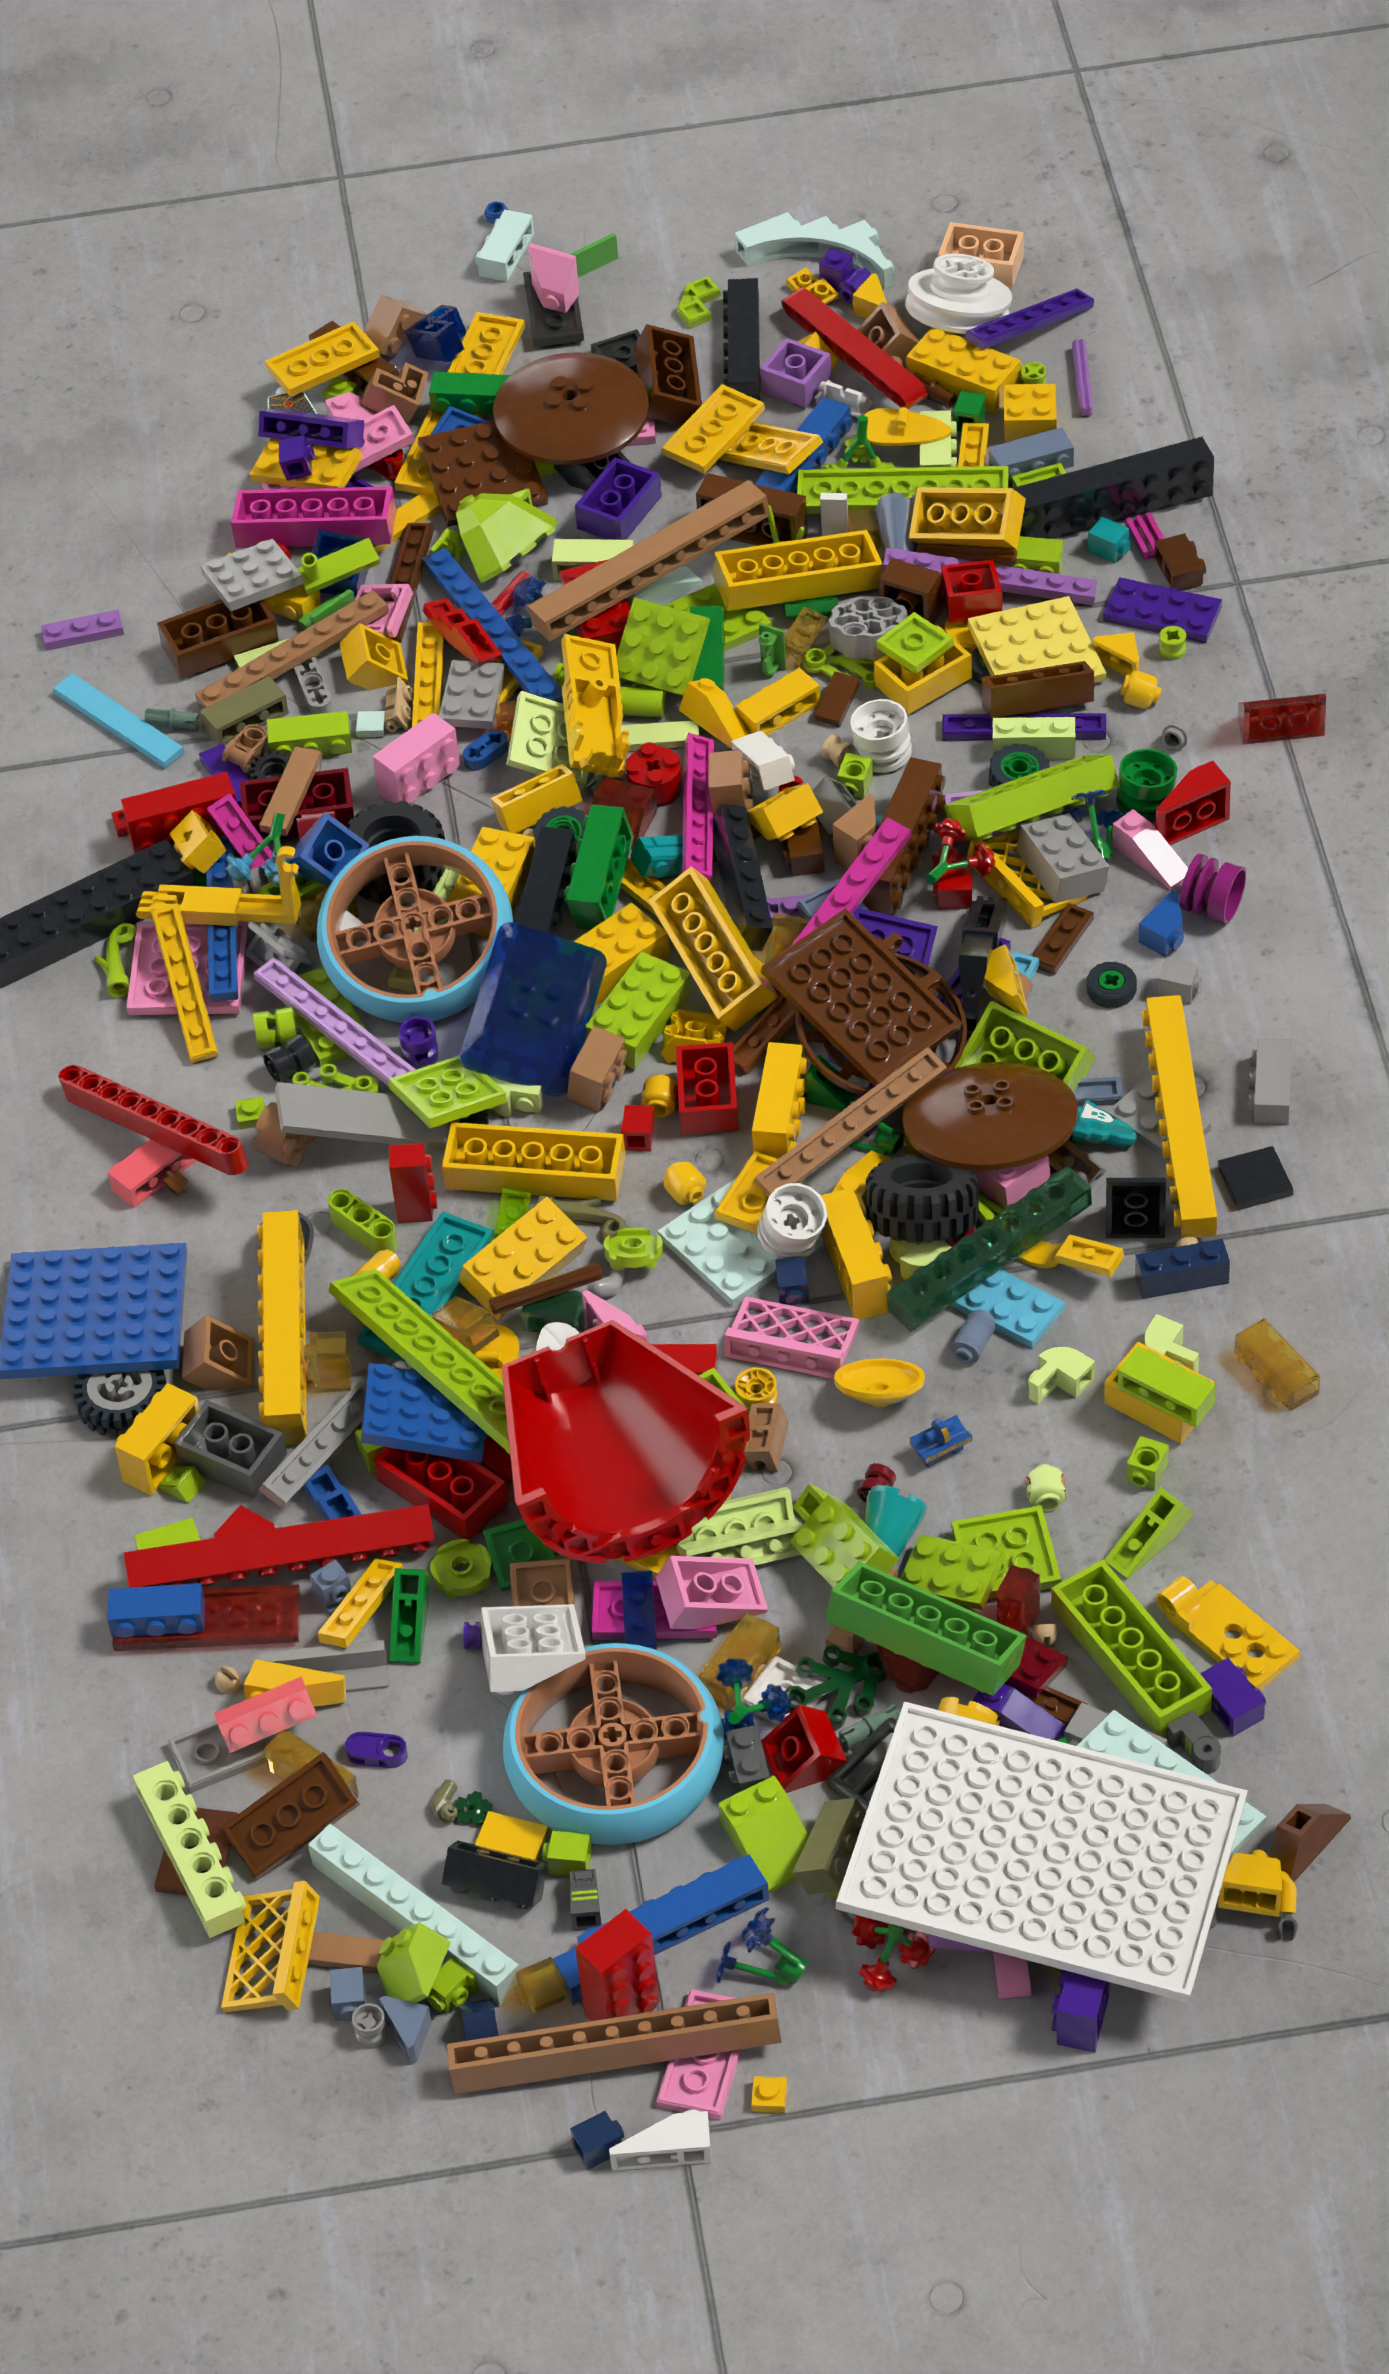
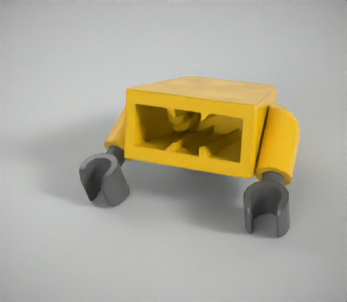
M1253 1850L1250 1854L1235 1853L1226 1868L1217 1901L1218 1908L1279 1917L1281 1913L1283 1918L1279 1922L1277 1936L1281 1939L1282 1928L1289 1927L1293 1931L1292 1940L1296 1937L1298 1924L1293 1919V1914H1296L1297 1888L1286 1872L1281 1871L1280 1860L1268 1857L1267 1853L1263 1850ZM1214 1911L1211 1928H1214L1217 1924L1216 1911Z

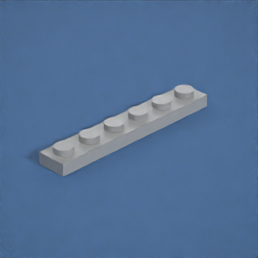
M359 1380L259 1488L261 1493L281 1509L288 1504L363 1423L366 1385Z

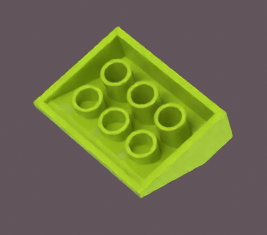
M990 1001L966 1044L956 1068L986 1062L1025 1064L1055 1075L1074 1092L1078 1087L1079 1081L1085 1079L1096 1056L1087 1047Z

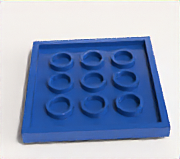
M369 1363L366 1377L361 1443L482 1462L485 1431L415 1369H402L391 1367L387 1364Z

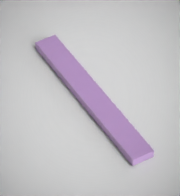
M275 957L254 972V979L287 1006L292 1007V1010L387 1086H389L390 1078L416 1070Z

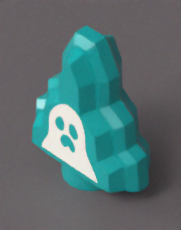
M1086 1101L1081 1108L1078 1107V1122L1072 1133V1140L1078 1142L1087 1141L1095 1144L1104 1142L1116 1147L1134 1145L1137 1134L1133 1131L1132 1126L1113 1118L1107 1111L1098 1108L1095 1103Z

